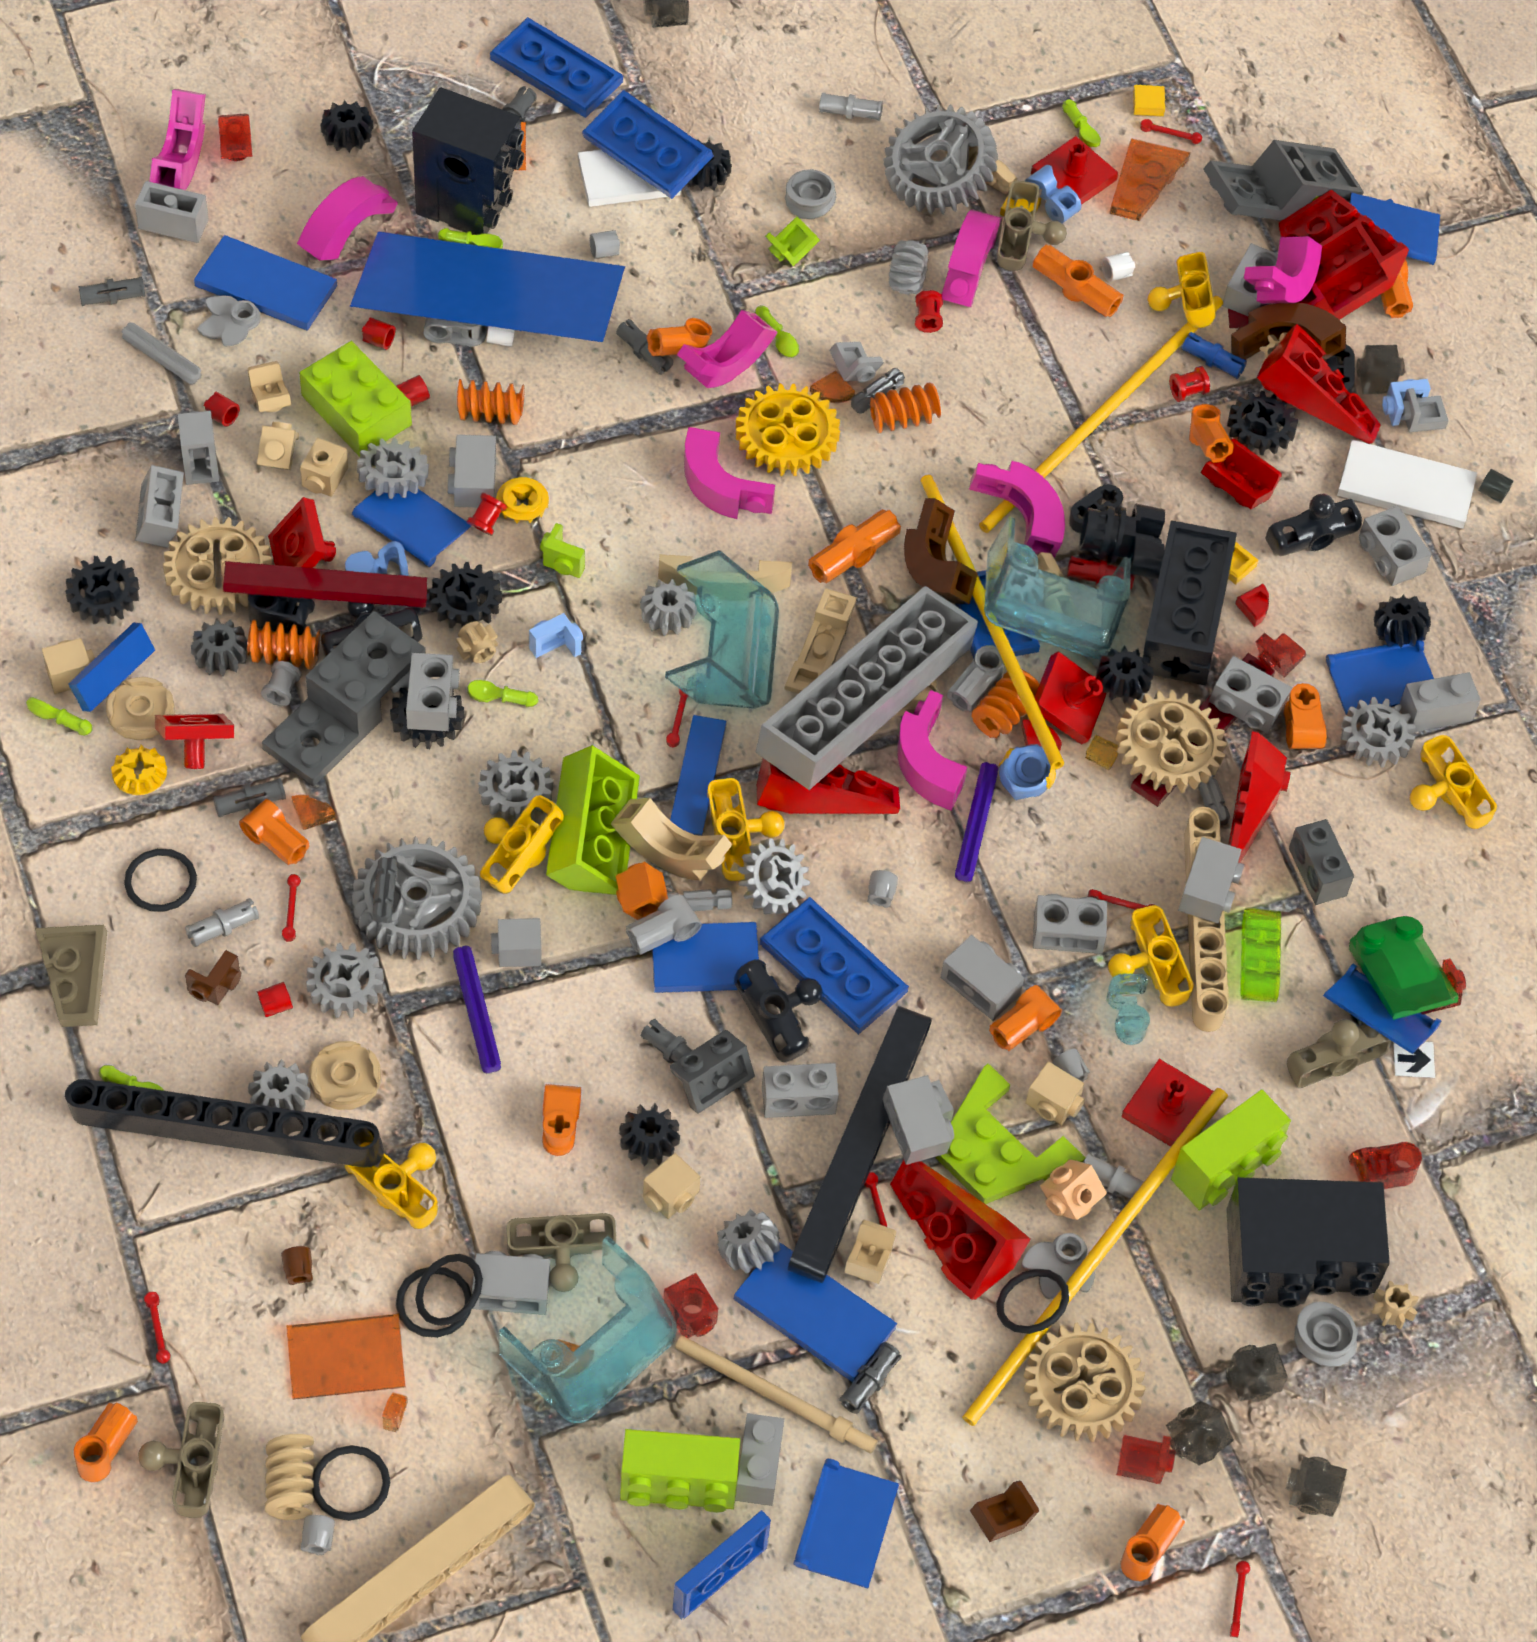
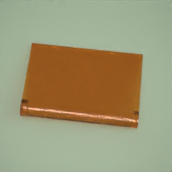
M399 1313L286 1325L293 1400L406 1388Z

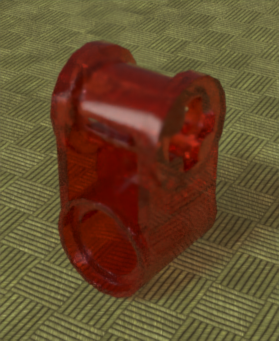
M1400 1142L1380 1147L1358 1149L1348 1156L1349 1164L1355 1168L1358 1181L1384 1182V1189L1407 1186L1415 1180L1422 1161V1154L1414 1144ZM1396 1161H1405L1410 1167H1401Z

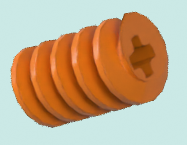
M459 379L457 411L460 419L465 421L469 412H471L474 422H478L482 413H484L486 422L491 423L495 414H497L499 423L504 424L508 415H510L512 424L517 425L523 414L525 385L523 384L519 393H516L513 383H510L506 392H503L500 382H497L494 390L490 391L488 382L484 381L481 389L477 390L475 381L471 380L468 388L464 389L462 380Z
M930 382L926 383L924 388L920 385H914L910 391L907 387H902L899 394L896 390L892 389L887 392V396L883 392H877L874 398H870L871 417L878 434L882 433L884 423H887L890 431H894L896 421L900 422L903 429H907L908 419L910 418L914 426L917 427L920 425L921 416H924L927 424L932 423L933 414H936L938 418L941 417L938 392L934 384Z
M252 620L248 634L247 652L248 656L251 654L254 663H259L264 655L265 662L268 665H272L276 658H278V661L289 662L291 658L292 665L297 668L301 666L303 660L308 670H312L315 667L320 649V629L316 636L312 637L309 626H306L302 635H298L297 626L292 625L287 634L284 631L283 623H279L276 631L272 632L270 622L266 621L263 629L258 630L256 620Z
M1022 669L1035 697L1039 682ZM1008 671L996 683L995 687L988 692V695L980 701V705L972 711L973 722L990 738H997L1000 736V733L1009 734L1012 731V725L1020 722V716L1026 715L1024 706Z

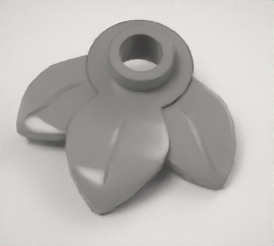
M231 296L210 297L205 299V303L212 316L205 320L197 329L200 334L209 339L221 338L224 346H234L246 339L249 330L258 326L261 320L260 311L250 301H237Z
M1062 1234L1053 1243L1039 1242L1032 1246L1023 1258L1022 1267L1027 1270H1051L1062 1276L1064 1281L1067 1282L1087 1256V1246L1083 1239L1076 1234ZM1064 1249H1071L1075 1255L1069 1257L1064 1255L1062 1251ZM1095 1270L1079 1291L1087 1293L1090 1290L1095 1279ZM1048 1277L1039 1278L1040 1289L1044 1297L1054 1299L1061 1290L1057 1282Z

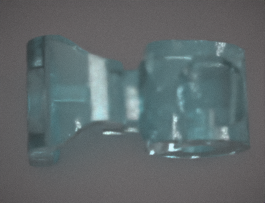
M1118 974L1114 976L1106 995V1001L1109 1005L1119 1010L1115 1020L1116 1035L1121 1042L1128 1045H1136L1143 1041L1149 1027L1150 1017L1145 1008L1137 1005V996H1122L1121 994L1145 993L1148 979L1144 974ZM1130 982L1138 983L1130 986L1123 985Z

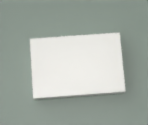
M602 150L578 152V162L589 207L668 197Z

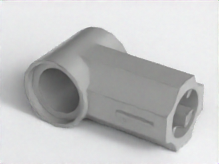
M986 645L978 649L973 662L949 689L947 697L960 710L971 712L987 691L1002 678L1004 663L997 647ZM989 664L992 665L994 668L989 669L983 667L982 665Z
M675 895L665 900L656 912L627 925L626 933L634 950L641 955L672 939L680 942L693 937L701 929L702 924L684 895Z

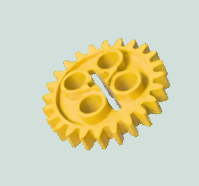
M779 383L778 391H773L768 385L766 386L765 395L756 390L754 392V400L750 398L745 399V407L739 408V415L736 417L735 438L739 440V450H746V459L749 460L756 457L755 467L758 468L765 463L767 465V473H770L774 468H779V474L783 476L786 469H790L793 476H797L798 469L802 468L805 473L809 474L811 464L820 469L822 459L829 461L831 452H836L837 442H839L840 419H836V409H829L830 401L828 399L819 402L820 392L810 396L808 395L807 386L800 392L796 391L795 383H792L789 390H785L783 384Z

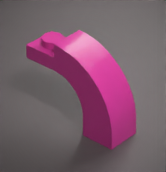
M181 89L172 90L166 139L159 155L152 158L149 182L182 190L188 188L199 160L204 137L205 123H203L206 94Z
M364 176L352 178L333 190L321 202L306 223L297 244L319 261L338 259L347 238L361 221L375 214L394 213L398 202L389 196L387 189L373 184Z
M972 209L969 210L960 228L948 264L949 270L942 291L943 300L972 308L986 258L990 249H994L1002 222L1001 217Z
M1309 236L1280 237L1275 266L1245 267L1244 280L1255 286V290H1257L1256 301L1263 304L1296 303L1304 299L1315 282L1320 265L1322 246Z
M741 310L729 329L716 342L704 348L684 344L677 355L686 362L684 369L706 388H715L732 381L748 369L766 350L778 332L757 314Z
M688 427L685 440L684 473L687 484L697 499L709 509L734 519L738 518L739 509L749 510L753 513L772 514L775 485L740 479L730 475L718 462L720 432Z
M1013 460L1007 470L1000 469L993 464L978 463L971 477L969 490L999 497L1015 505L1022 513L1026 522L1023 551L1038 555L1041 552L1051 553L1055 558L1063 542L1065 515L1061 501L1049 482L1035 470Z
M930 690L925 702L921 700L918 702L914 714L907 711L904 712L897 746L898 762L906 781L919 795L935 805L952 811L964 786L967 767L944 758L930 744L928 736L940 714L943 699L942 694Z

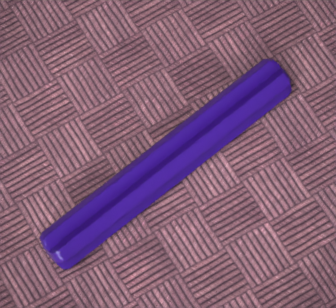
M984 762L980 766L955 870V878L958 881L971 882L973 880L999 770L996 764Z
M467 945L457 947L453 950V958L481 1068L486 1074L497 1072L501 1069V1061L472 948Z

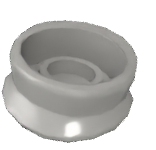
M810 169L796 172L786 184V205L800 219L821 217L830 211L836 201L835 183L830 176L818 170Z
M1313 1302L1304 1307L1298 1315L1294 1340L1298 1350L1306 1358L1325 1366H1341L1348 1363L1355 1354L1357 1330L1352 1317L1343 1309L1327 1302Z

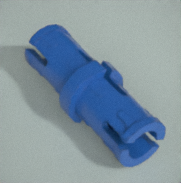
M1193 332L1189 333L1182 346L1183 351L1205 361L1206 366L1210 368L1214 366L1236 379L1243 373L1247 364L1246 360L1224 350L1223 345L1208 342Z

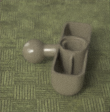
M1016 180L1010 186L997 251L998 265L1008 271H1018L1024 267L1031 233L1043 236L1044 240L1050 245L1062 243L1067 236L1066 227L1059 221H1051L1047 224L1034 221L1039 197V187L1035 183ZM1010 198L1015 200V204L1018 199L1024 198L1028 200L1029 208L1030 203L1035 202L1033 211L1029 212L1021 205L1020 207L1011 208ZM1013 226H1020V227H1022V228H1021V229H1017V228H1014ZM1000 250L1005 253L1004 256L1000 254Z
M1342 1019L1334 1023L1331 1031L1321 1036L1315 1044L1291 1053L1287 1058V1068L1296 1086L1303 1088L1331 1076L1344 1075L1356 1066L1383 1056L1388 1052L1391 1040L1367 1024L1357 1026L1351 1020ZM1373 1047V1050L1370 1053L1362 1052L1363 1050ZM1311 1072L1310 1077L1302 1078L1306 1073Z
M608 1213L511 1219L506 1226L507 1250L510 1256L536 1254L541 1257L550 1256L555 1259L556 1266L551 1270L549 1280L552 1287L559 1292L571 1291L578 1283V1272L570 1264L572 1256L592 1254L593 1250H606V1253L616 1247L615 1218ZM595 1219L604 1220L605 1232H590V1221ZM523 1223L530 1224L531 1236L517 1237L516 1226ZM558 1234H565L569 1236V1239L560 1242L554 1240L553 1237Z
M193 1402L190 1404L186 1414L181 1449L166 1448L161 1442L153 1440L142 1445L138 1452L140 1465L150 1471L160 1470L166 1464H178L172 1502L176 1512L184 1517L200 1518L207 1514L210 1507V1497L218 1470L217 1461L224 1422L223 1409L216 1403ZM190 1419L197 1422L196 1435L189 1432ZM218 1425L217 1437H215L216 1427ZM197 1456L208 1458V1461L201 1466L190 1464V1461ZM177 1491L185 1494L184 1505L176 1503Z

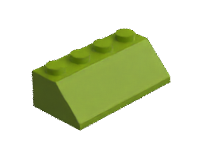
M593 745L563 757L556 805L563 811L564 820L551 837L546 876L569 890L616 895L618 890L616 875L628 869L630 845L619 835L611 823L630 799H637L640 776Z

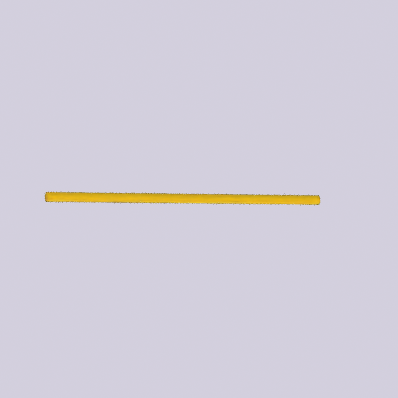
M1217 295L1213 297L1215 312L1223 305V300ZM1187 322L1051 453L1035 471L1045 478L1184 343L1190 332L1194 333L1199 328L1193 327ZM1004 499L979 523L980 529L985 533H989L1015 505Z
M932 475L923 476L920 481L927 497L936 498L944 503ZM952 520L947 540L957 561L976 572ZM977 576L972 595L1051 768L1059 769L1064 765V760L980 578Z
M1221 1088L1215 1089L1068 1279L1066 1284L1069 1289V1302L1174 1168L1181 1147L1201 1133L1228 1098V1094ZM1061 1290L1034 1325L1048 1319L1058 1309L1062 1299ZM1051 1326L1042 1331L1024 1336L962 1416L965 1422L975 1426L1035 1348L1036 1343L1042 1339Z

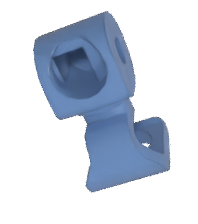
M1045 165L1025 179V182L1037 184L1039 190L1042 188L1040 197L1046 200L1045 210L1052 221L1064 223L1081 210V201L1069 186L1066 185L1061 189L1056 187L1057 180L1053 174L1052 166Z
M391 541L381 548L378 552V559L372 558L371 553L368 551H361L351 554L345 562V571L387 574L389 561H393L399 565L400 575L409 576L404 548L396 541Z

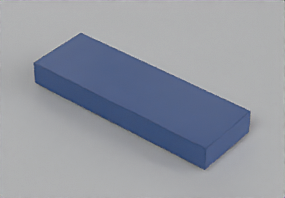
M133 622L68 683L83 711L91 712L155 651L142 623Z

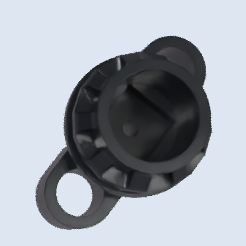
M1136 503L1132 515L1129 517L1126 516L1125 507H1119L1117 513H1115L1113 506H1105L1100 509L1087 508L1080 534L1079 550L1088 551L1099 560H1104L1106 555H1108V563L1115 564L1118 557L1127 558L1128 574L1158 579L1164 555V544H1162V540L1159 537L1165 523V509Z

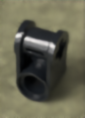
M248 595L250 622L256 620L257 627L263 629L265 622L268 621L272 631H276L279 623H283L284 631L287 634L292 625L295 624L298 635H302L307 626L305 624L307 617L313 612L315 602L312 599Z

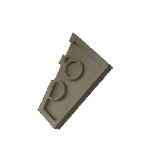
M104 924L35 928L60 1024L62 1027L98 1025L108 932Z

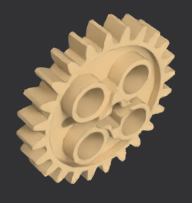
M214 517L212 525H207L203 519H200V528L196 529L193 525L188 524V534L180 531L177 532L178 542L169 541L170 551L164 552L165 562L163 563L166 585L170 586L172 596L179 595L182 605L190 601L193 611L200 605H203L205 614H208L212 607H216L218 614L222 615L223 609L226 606L233 613L236 612L237 603H241L247 608L249 595L223 592L225 561L273 564L269 545H265L263 535L256 537L254 527L245 531L244 521H240L236 526H232L230 517L226 519L224 524H219L218 518ZM215 543H220L222 587L219 589L216 588Z
M1158 690L1154 700L1146 693L1141 702L1135 699L1131 708L1125 709L1117 726L1118 732L1115 741L1120 743L1116 751L1117 753L1125 754L1121 762L1123 765H1133L1130 771L1131 775L1139 772L1143 774L1141 778L1142 784L1146 783L1149 779L1153 780L1154 790H1157L1160 784H1165L1167 793L1171 792L1174 785H1177L1181 793L1185 792L1188 784L1196 790L1200 782L1207 784L1211 775H1216L1225 756L1223 751L1227 743L1222 741L1225 731L1216 729L1220 721L1219 718L1209 719L1208 716L1211 709L1207 708L1201 711L1199 709V699L1192 704L1188 703V694L1186 693L1182 696L1181 700L1176 699V694L1173 690H1171L1168 698H1165L1163 693ZM1166 760H1170V761L1174 762L1175 764H1171V763L1167 762Z
M1077 1322L1074 1324L1072 1333H1069L1062 1325L1058 1331V1338L1048 1332L1045 1338L1046 1344L1042 1342L1036 1343L1034 1349L1036 1354H1029L1027 1364L1031 1367H1026L1024 1372V1378L1029 1380L1025 1382L1024 1392L1033 1393L1029 1397L1028 1406H1040L1035 1417L1037 1419L1045 1416L1049 1417L1048 1430L1058 1424L1061 1426V1437H1064L1071 1430L1074 1431L1075 1441H1079L1083 1432L1088 1434L1091 1442H1094L1098 1431L1108 1439L1111 1434V1426L1118 1432H1121L1125 1425L1123 1420L1133 1421L1135 1416L1133 1410L1140 1409L1142 1400L1139 1397L1144 1395L1146 1388L1139 1384L1143 1382L1145 1372L1136 1370L1140 1365V1358L1129 1359L1133 1346L1129 1345L1123 1348L1119 1346L1122 1338L1121 1335L1111 1340L1107 1338V1327L1100 1334L1095 1333L1093 1323H1090L1087 1332H1082ZM1088 1355L1097 1356L1101 1359L1102 1363L1092 1364L1085 1357ZM1061 1367L1068 1372V1375L1058 1376L1051 1369ZM1109 1370H1113V1371L1115 1372V1374H1114V1373H1105V1372H1106V1371H1109ZM1111 1388L1117 1393V1396L1108 1397L1100 1389ZM1054 1390H1056V1391H1062V1390H1064V1392L1059 1393V1394H1056V1393L1054 1392ZM1077 1400L1083 1405V1408L1073 1409L1066 1401Z

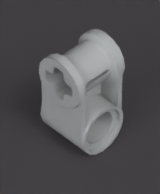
M426 317L423 334L428 340L435 343H451L473 347L485 341L486 329L483 325ZM469 330L472 331V338L469 337Z

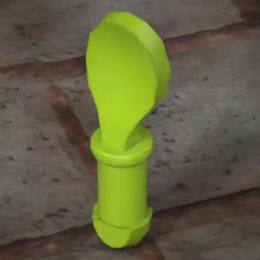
M1070 99L1064 101L1062 104L1063 112L1072 120L1074 127L1079 128V139L1089 147L1100 146L1101 138L1099 134L1087 123V117L1082 115L1076 107V103Z
M444 228L438 232V238L442 241L503 248L502 239L493 234L472 235L470 231L466 233L449 230V228Z
M759 305L755 309V314L778 332L775 336V346L778 351L786 357L793 358L799 353L797 340L790 333L782 331V324L776 321L767 307Z
M474 680L467 687L469 696L478 702H490L501 698L503 703L511 702L526 705V707H533L538 703V696L534 692L510 689L508 686H504V689L495 686L492 682L485 680Z
M30 697L26 702L29 711L39 718H56V724H62L77 731L79 735L85 736L92 732V724L88 720H83L68 713L66 709H57L34 697Z
M104 1065L99 1069V1076L105 1082L109 1081L116 1084L165 1091L158 1084L138 1082L136 1076L127 1075L115 1069L112 1065Z

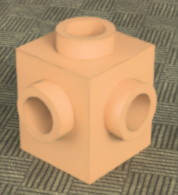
M1071 1159L1063 1166L1054 1169L1050 1177L1040 1185L1047 1198L1045 1202L1050 1211L1057 1216H1064L1074 1220L1086 1216L1091 1211L1092 1206L1107 1194L1092 1165Z

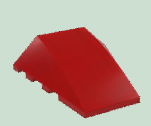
M1332 189L1278 223L1281 237L1309 236L1322 246L1320 265L1315 282L1307 296L1296 303L1319 307L1333 314L1339 320L1393 287L1409 252L1406 245L1402 242H1397L1390 233L1376 226L1369 217L1359 213L1356 207Z

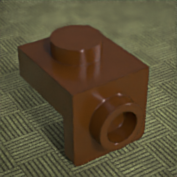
M225 950L207 977L189 969L185 974L189 993L201 1002L210 1001L219 1005L228 990H234L241 979L242 973L239 967L238 956Z
M1019 1480L1013 1482L1004 1493L977 1502L970 1512L989 1542L1022 1531L1037 1515L1039 1508L1022 1481Z

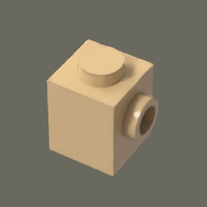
M317 438L300 466L302 486L313 493H322L332 497L348 469L347 448Z
M82 638L65 640L57 645L42 648L45 668L54 694L71 690L68 683L95 659L92 649L85 650Z
M1048 1061L1030 1085L1025 1104L1034 1108L1042 1118L1048 1121H1055L1062 1126L1069 1115L1075 1117L1083 1106L1085 1099L1081 1095L1084 1083Z
M674 1153L643 1180V1200L653 1212L658 1213L660 1211L669 1219L676 1212L683 1213L691 1206L695 1199L694 1196L700 1191L701 1176Z

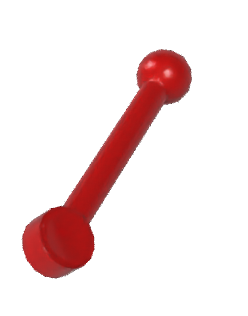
M1149 119L1141 121L1140 128L1144 132L1153 130L1189 139L1194 144H1199L1202 141V135L1199 132L1191 134L1155 125Z
M682 685L679 688L681 697L672 733H669L666 737L667 745L672 748L677 747L680 743L678 732L686 700L692 693V689L688 685Z
M291 874L287 879V883L290 886L286 927L282 930V938L286 942H292L296 938L293 923L296 891L301 883L300 877L296 874Z
M1090 889L1087 896L1134 910L1148 907L1102 894V892L1095 889Z
M870 1172L865 1186L870 1188L879 1225L887 1227L876 1187L878 1176Z
M148 1292L144 1297V1301L151 1312L158 1347L156 1360L161 1364H165L170 1360L171 1354L165 1349L157 1308L160 1299L156 1292Z
M1239 1561L1236 1564L1238 1581L1230 1628V1637L1238 1638L1240 1631L1245 1579L1251 1570L1249 1563L1246 1561Z

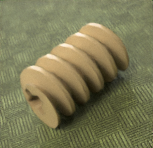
M286 1434L275 1437L266 1444V1454L268 1457L265 1460L268 1471L265 1474V1481L268 1485L265 1488V1497L268 1500L265 1502V1512L274 1518L298 1520L313 1514L310 1509L303 1507L314 1502L313 1495L303 1492L314 1487L312 1480L303 1478L314 1473V1467L304 1463L314 1459V1452L303 1449L314 1444L312 1436Z

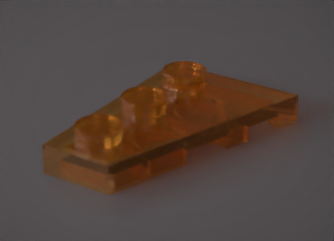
M1131 138L1111 204L1110 214L1140 221L1159 198V194L1164 187L1173 181L1178 170L1189 161L1191 152Z

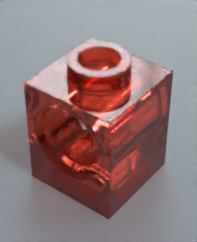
M697 1273L664 1289L663 1305L683 1336L687 1338L694 1335L701 1337L715 1327L719 1308ZM688 1305H695L701 1311L693 1314L686 1312L683 1308Z

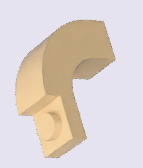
M651 798L630 799L611 823L619 835L644 858L669 873L691 880H701L708 870H713L720 866L725 859L724 855L732 846V843L725 835L698 836L684 831L672 823Z

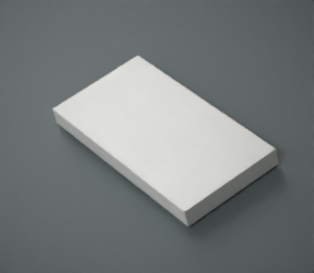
M1352 440L1337 496L1386 509L1399 506L1405 514L1463 529L1477 472Z

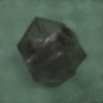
M1276 1343L1258 1348L1256 1345L1241 1347L1233 1353L1230 1364L1226 1368L1228 1385L1231 1390H1236L1239 1401L1252 1399L1253 1402L1264 1401L1273 1396V1393L1282 1392L1288 1378Z
M1198 1401L1193 1406L1183 1409L1175 1419L1166 1424L1172 1438L1169 1443L1174 1453L1179 1458H1185L1199 1466L1214 1459L1219 1451L1234 1441L1222 1411L1202 1401Z

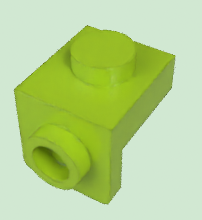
M798 216L776 237L770 232L765 236L772 244L768 250L780 262L786 259L792 266L797 264L820 241L817 235Z
M555 523L551 533L546 532L540 544V551H543V565L555 569L560 574L571 575L580 579L585 569V549L563 542V525Z

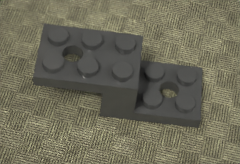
M1273 140L1252 166L1210 160L1203 168L1210 179V185L1219 193L1224 201V207L1233 215L1284 220L1312 202L1316 196L1320 197L1331 189L1345 200H1350L1351 192L1360 195L1364 194V191L1337 150L1329 147Z
M373 611L306 675L308 698L262 741V749L314 787L382 721L381 698L410 671L412 653L426 654L425 647ZM374 650H382L386 653L381 659H373L368 656ZM309 737L320 741L315 747H305L301 743Z

